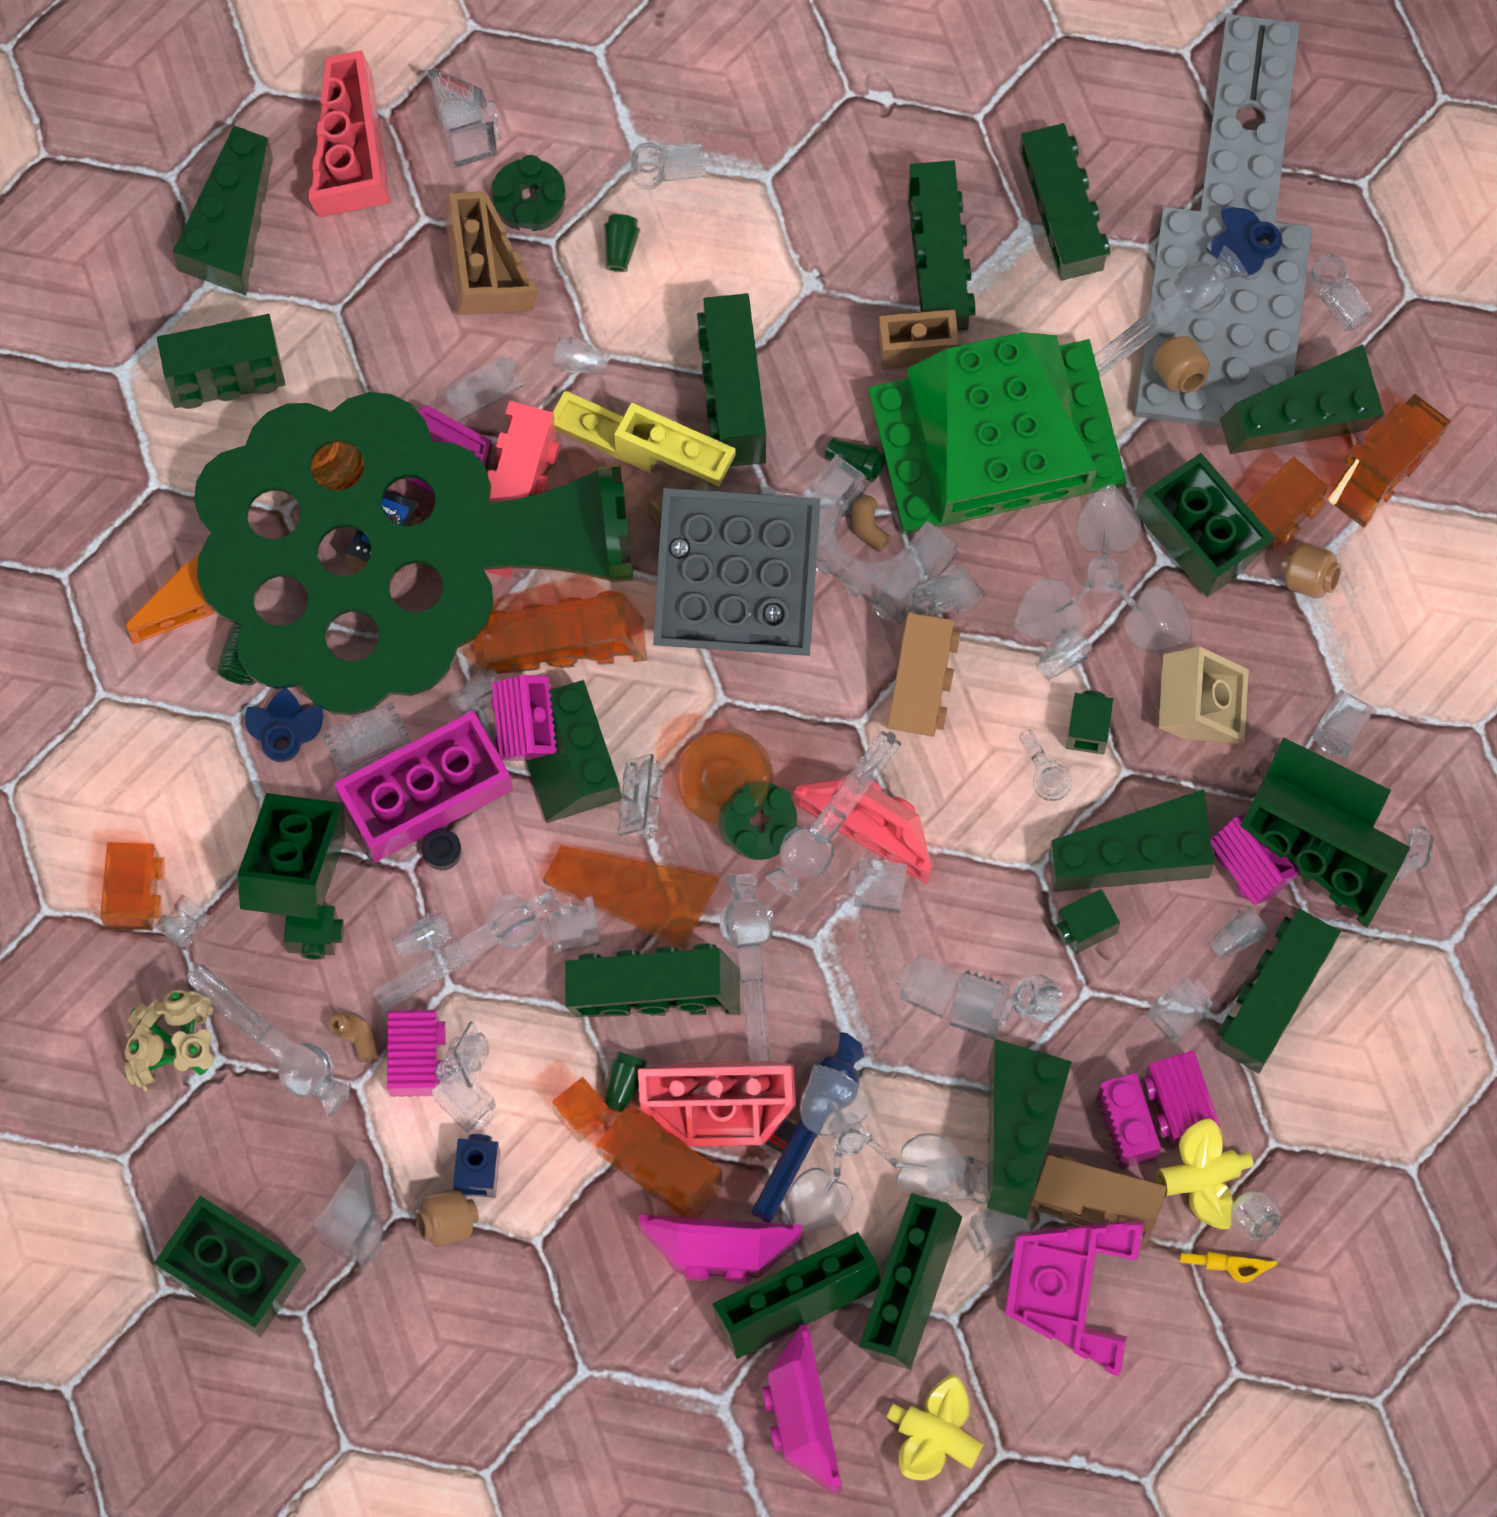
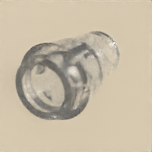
M569 335V338L559 336L552 366L561 368L560 372L600 374L604 376L610 354Z
M1072 626L1069 630L1063 629L1034 665L1050 681L1052 678L1087 660V654L1093 650V647L1085 636L1075 626Z
M493 667L485 672L481 669L448 700L459 717L473 710L474 712L492 706V682L502 680Z
M1248 905L1242 911L1238 908L1213 936V939L1208 942V945L1215 955L1223 961L1227 957H1231L1263 940L1262 935L1268 931V928L1258 914Z
M441 911L434 915L429 912L400 932L399 935L392 937L394 947L401 959L447 948L446 944L454 940L451 928Z

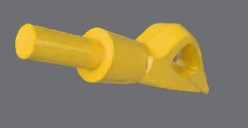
M1207 1251L1206 1255L1180 1253V1263L1205 1265V1270H1227L1232 1278L1240 1283H1247L1278 1265V1261L1266 1262L1260 1259L1226 1256V1254ZM1251 1267L1256 1271L1250 1275L1242 1276L1238 1269Z

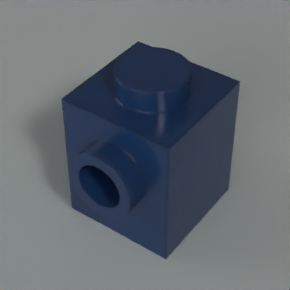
M470 1134L468 1139L458 1138L453 1181L454 1189L461 1191L464 1196L496 1198L501 1152L498 1141H492L491 1136L484 1134Z

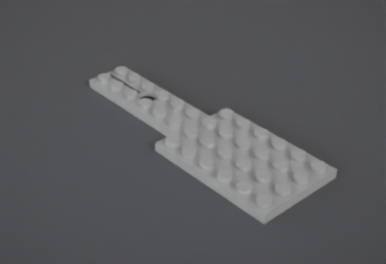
M1234 14L1226 15L1200 211L1163 206L1135 417L1222 429L1220 418L1235 403L1294 376L1312 227L1275 222L1300 23ZM1245 107L1257 108L1264 115L1265 122L1255 130L1244 129L1241 122L1236 119V114L1239 110ZM1237 207L1251 210L1256 214L1260 222L1272 223L1279 229L1282 235V245L1279 252L1275 256L1265 259L1262 268L1253 275L1235 276L1232 270L1233 262L1218 260L1207 251V244L1214 237L1226 231L1221 217L1222 209ZM1264 238L1256 240L1260 245H1269L1268 240ZM1189 336L1197 342L1208 358L1210 368L1207 380L1194 392L1171 391L1164 384L1153 366L1154 356L1160 344L1170 337Z

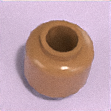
M1189 336L1170 337L1160 344L1153 360V366L1167 388L1173 392H1194L1207 380L1210 368L1208 358L1197 342Z
M1308 543L1300 544L1293 553L1287 552L1281 565V573L1285 575L1286 585L1289 590L1316 599L1324 597L1327 592L1332 593L1336 589L1342 570L1341 564L1337 563V557L1332 551Z
M457 1189L425 1197L421 1202L420 1209H417L415 1212L420 1236L424 1241L429 1240L436 1247H442L470 1238L473 1232V1223H477L479 1220L478 1210L473 1199L467 1200L464 1194Z

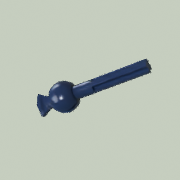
M840 1033L838 1051L835 1052L834 1056H823L814 1061L807 1069L804 1088L810 1100L751 1211L754 1216L760 1217L764 1222L770 1223L773 1220L831 1110L844 1109L857 1096L860 1080L854 1065L864 1057L862 1044L848 1033Z

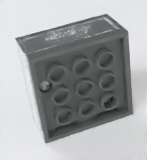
M664 487L653 645L810 656L821 497Z

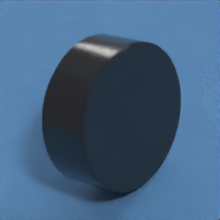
M447 829L431 831L422 842L423 858L430 867L436 870H447L454 867L459 862L462 854L459 838L455 833Z

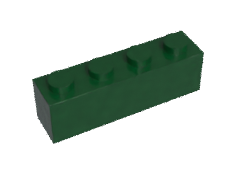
M1065 123L1021 133L1019 151L1060 281L1104 271L1106 256L1110 255L1109 241L1105 233L1100 234L1097 223L1100 222L1099 210L1095 200L1089 201L1086 190H1089V180L1085 168L1079 169L1076 157H1079V150L1075 136L1068 135Z
M1300 908L1293 919L1285 916L1274 935L1280 939L1278 945L1273 952L1266 949L1255 968L1261 972L1254 985L1247 981L1236 1000L1238 1004L1242 1005L1235 1018L1228 1014L1217 1032V1036L1222 1038L1218 1051L1260 1074L1334 947L1341 931Z
M913 1193L910 1194L858 1346L874 1360L909 1370L912 1368L963 1218L947 1202Z
M856 1232L712 1303L719 1329L736 1359H739L797 1330L801 1325L809 1324L878 1290L881 1280L876 1260L859 1232Z

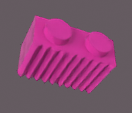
M521 675L503 681L492 682L493 697L491 705L495 712L497 728L495 744L502 761H525L556 753L557 748L554 746L556 744L554 739L556 734L553 731L555 726L552 723L554 718L551 715L553 710L551 709L552 702L550 701L552 695L549 693L551 687L548 685L550 679L547 676Z
M1246 812L1233 818L1228 825L1213 836L1211 845L1215 851L1214 855L1217 862L1222 867L1227 868L1236 880L1239 893L1245 899L1250 900L1255 906L1273 898L1299 875V868L1286 856L1278 857L1240 826L1247 814Z
M437 1010L388 1011L387 1089L391 1097L438 1096V1084L446 1083L445 1060H438V1045H446V1022L439 1021Z
M1189 1051L1148 1064L1146 1077H1142L1143 1088L1149 1101L1153 1099L1156 1101L1159 1114L1155 1115L1156 1126L1161 1138L1168 1137L1171 1147L1179 1145L1184 1132L1201 1120L1211 1118L1220 1127L1195 1051Z
M1137 1073L1102 1082L1096 1099L1100 1100L1101 1114L1105 1116L1103 1121L1107 1123L1106 1129L1110 1131L1108 1136L1112 1138L1111 1144L1115 1146L1113 1152L1117 1153L1115 1159L1119 1160L1118 1167L1125 1169L1157 1159L1161 1147Z

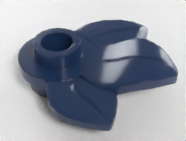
M1237 207L1225 208L1221 210V217L1226 231L1214 237L1206 247L1207 251L1216 259L1224 262H1233L1232 270L1235 276H1249L1262 268L1265 259L1271 258L1279 252L1282 245V235L1279 229L1272 223L1260 222L1259 218L1251 210ZM1264 238L1268 240L1269 245H1260L1256 240Z
M284 688L272 698L267 710L258 707H248L245 725L248 733L261 742L263 752L270 760L287 762L298 754L302 744L317 737L323 725L324 715L323 709L320 707H310L302 710L292 692ZM284 739L289 742L288 746L284 749L275 748V743L278 740Z

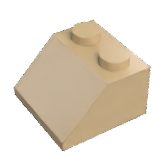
M1200 646L1164 654L1161 674L1159 728L1187 740L1234 744L1245 743L1249 669Z

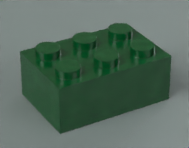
M270 313L156 337L164 378L174 408L193 409L201 406L203 402L218 399L221 401H232L239 398L242 394L252 392L265 394L275 391L278 387L286 386Z
M266 793L237 874L240 909L310 919L319 918L346 838L344 803Z
M202 1196L198 1197L153 1263L161 1275L260 1338L306 1271L300 1258Z

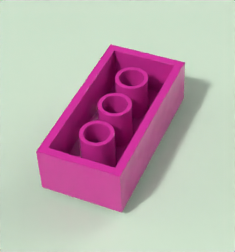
M474 710L334 783L340 802L344 803V809L374 863L425 837L431 831L440 829L513 791L511 775Z

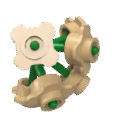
M175 990L166 994L163 1002L159 1003V1000L155 999L148 1007L141 1003L137 1008L131 1010V1015L127 1022L132 1027L125 1035L127 1038H130L125 1049V1057L129 1061L124 1063L125 1076L131 1085L136 1084L138 1088L142 1087L144 1091H148L149 1084L157 1081L156 1068L173 1063L174 1067L182 1072L191 1067L198 1075H203L213 1065L214 1058L209 1050V1043L212 1040L210 1032L201 1029L193 1034L194 1025L205 1023L207 1016L213 1014V1008L209 1007L212 1001L210 998L205 997L204 994L199 992ZM163 1016L167 1024L180 1027V1031L175 1033L173 1037L158 1026ZM163 1041L169 1045L168 1049L163 1048Z

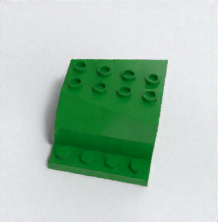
M1027 332L1011 334L947 348L908 367L906 378L903 380L868 387L867 392L903 535L1119 488L1127 483L1090 339L1059 345L1057 335Z

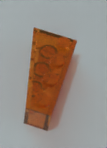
M603 591L598 593L597 597L588 599L578 597L564 598L560 600V604L548 606L529 604L520 611L509 613L503 610L492 611L488 625L475 639L476 662L487 674L539 670L541 668L540 663L547 662L549 666L570 668L575 667L578 659L598 661V665L614 664V656L633 655V662L647 661L644 619L623 592L619 593L617 591Z

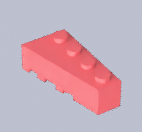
M362 50L327 57L320 100L322 104L320 121H318L316 132L318 137L317 149L312 165V171L314 172L312 187L309 189L308 197L318 218L391 203L372 70Z
M509 400L505 414L509 417L510 427L507 434L499 433L496 443L495 464L498 467L497 470L491 469L487 473L491 483L490 503L516 500L547 492L549 477L546 476L549 464L556 465L561 450V443H558L556 438L553 412ZM514 568L484 571L511 578Z

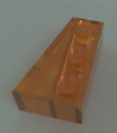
M1416 394L1405 404H1402L1400 401L1397 402L1385 418L1387 422L1384 425L1377 422L1364 439L1366 443L1363 446L1356 443L1343 460L1348 465L1328 501L1363 528L1372 520V516L1382 500L1387 503L1394 495L1393 489L1405 476L1409 477L1437 446L1451 420Z
M625 1108L597 1143L598 1155L681 1217L700 1218L723 1188L722 1169L691 1150L675 1135H668L657 1128L656 1122L644 1112L638 1110L634 1113Z

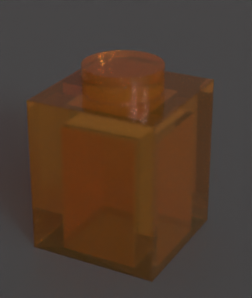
M581 1077L551 1101L553 1113L578 1143L610 1118L607 1104L584 1077Z

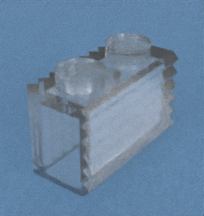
M388 702L386 705L374 708L372 711H368L357 718H352L350 721H345L343 724H338L336 727H331L329 730H324L321 733L325 747L340 779L412 742L393 702Z
M970 970L965 971L952 1005L949 1025L992 1040L996 1038L998 1030L1006 1032L1015 998L1008 996L1010 990L1008 983L1002 985L1000 980L994 982L993 978L986 979L985 975L979 977L977 972L971 974Z

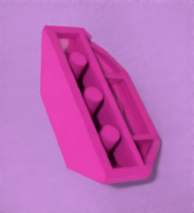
M639 1214V1228L642 1234L677 1273H685L684 1278L689 1280L705 1281L709 1279V1275L725 1276V1281L731 1283H749L750 1278H759L801 1242L802 1224Z
M808 1324L799 1326L768 1373L769 1386L762 1387V1394L766 1411L774 1410L777 1426L770 1427L774 1451L782 1450L786 1463L830 1492L838 1493L842 1490V1483Z

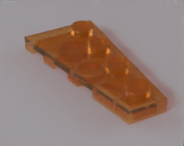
M561 845L543 878V882L558 891L685 950L720 882V878Z

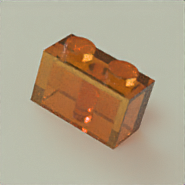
M1294 456L1246 503L1275 537L1274 541L1268 546L1271 551L1281 542L1285 545L1289 544L1301 530L1298 525L1307 516L1311 520L1315 518L1326 505L1324 497L1328 485Z
M107 842L100 914L106 929L153 931L154 918H160L162 912V897L156 894L157 881L164 880L165 858L160 857L155 844Z

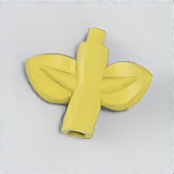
M1211 1118L1204 1119L1189 1127L1180 1139V1156L1185 1165L1157 1169L1156 1183L1167 1186L1164 1197L1189 1193L1190 1209L1198 1219L1215 1228L1230 1229L1234 1215V1208H1232L1233 1197L1230 1189L1224 1182L1240 1177L1241 1170L1252 1168L1253 1159L1249 1152L1237 1155L1234 1150H1229L1222 1153L1223 1136L1220 1128Z
M955 1374L945 1377L931 1390L925 1400V1412L913 1406H910L907 1411L893 1403L886 1417L900 1425L898 1432L909 1436L902 1444L898 1456L901 1473L907 1478L928 1480L935 1477L942 1471L946 1461V1454L972 1470L982 1451L984 1443L960 1429L969 1417L970 1402L964 1384Z

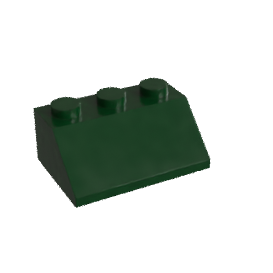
M1202 453L1143 491L1134 511L1207 598L1238 577L1275 539Z
M584 679L549 690V693L552 695L550 698L552 702L551 709L553 710L551 715L554 718L552 722L555 726L553 731L556 734L554 736L556 740L554 746L557 748L555 754L526 760L546 823L621 800L620 784Z
M1284 737L1260 785L1261 787L1268 773H1271L1372 827L1375 826L1391 792L1390 789Z

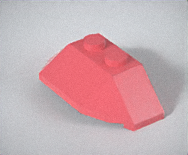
M853 774L798 785L793 792L795 806L927 884L931 877L932 865L919 814L915 812L916 809L911 803L900 797H896L894 800L881 792L882 788L875 781L867 777L859 779Z
M768 1060L689 1062L638 1069L640 1109L649 1117L652 1116L665 1130L685 1146L764 1145L796 1106L793 1064Z

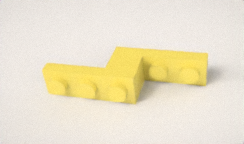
M564 390L553 411L556 432L650 474L657 461L660 460L719 487L736 455L735 448L634 403L630 404L623 417Z

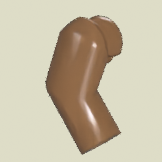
M865 495L857 498L852 504V529L855 534L880 552L889 543L891 536L875 525V509L878 508V504L872 496Z
M346 1012L334 1014L330 1018L328 1023L330 1032L355 1044L360 1063L371 1062L379 1058L371 1026L366 1020Z

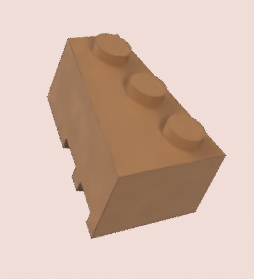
M487 192L449 193L445 209V222L458 315L533 311L538 290L534 282L529 280L521 264L522 259L518 252L514 251L506 235L507 230Z
M908 613L888 729L935 737L936 729L944 730L947 707L940 706L943 691L950 692L954 669L947 668L950 652L957 653L961 634V630L954 629V620Z
M1057 1154L1056 1157L1048 1155L1030 1209L1077 1226L1143 1220L1145 1224L1141 1248L1145 1249L1153 1231L1167 1186L1114 1173L1104 1168L1080 1164L1077 1159L1068 1155Z

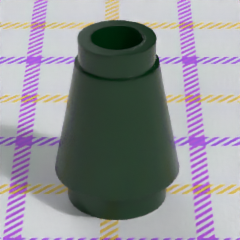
M623 214L608 216V223L604 224L605 268L613 272L628 271V265L641 231L637 227L638 219Z
M833 438L825 451V459L831 461L860 482L866 480L874 482L884 464V454L878 452L875 446Z
M617 1051L615 1059H610L603 1107L625 1114L627 1106L630 1105L639 1089L638 1069L645 1068L647 1061Z

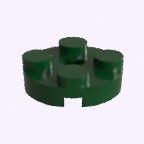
M527 155L520 160L507 164L498 172L491 185L493 205L501 221L512 229L532 228V231H540L553 225L563 213L566 200L564 179L554 166L548 162L541 161L535 155ZM527 188L535 189L537 199L534 201L529 198L520 199L523 195L522 191Z
M759 780L744 782L732 790L735 792L730 795L728 801L723 802L719 812L720 834L728 846H731L742 857L754 860L773 858L792 846L797 827V811L788 790L780 788L771 782ZM761 809L762 815L766 816V822L763 824L762 829L758 831L757 826L750 824V818L756 817V810Z

